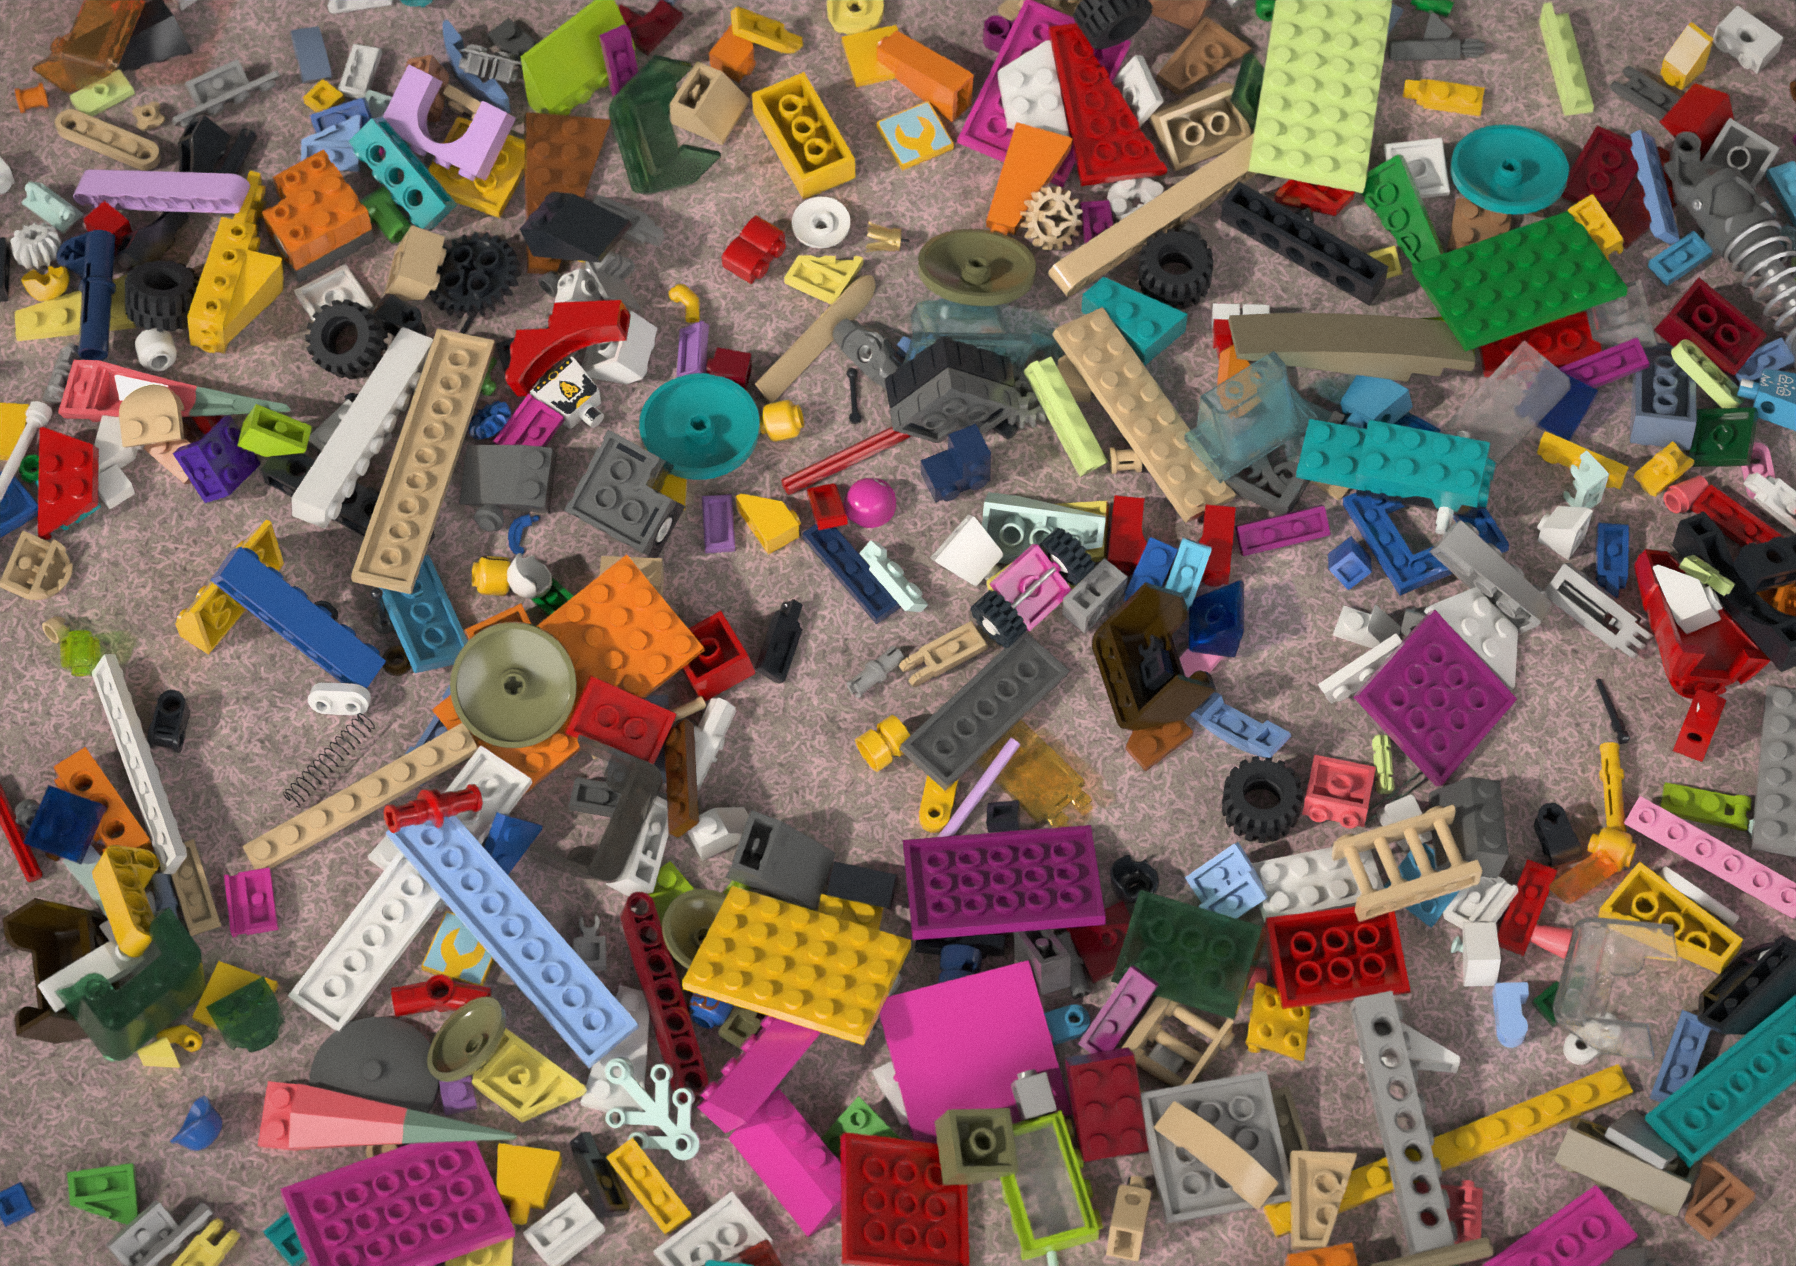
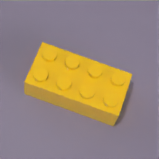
M805 72L752 93L753 113L803 200L856 178L855 158Z

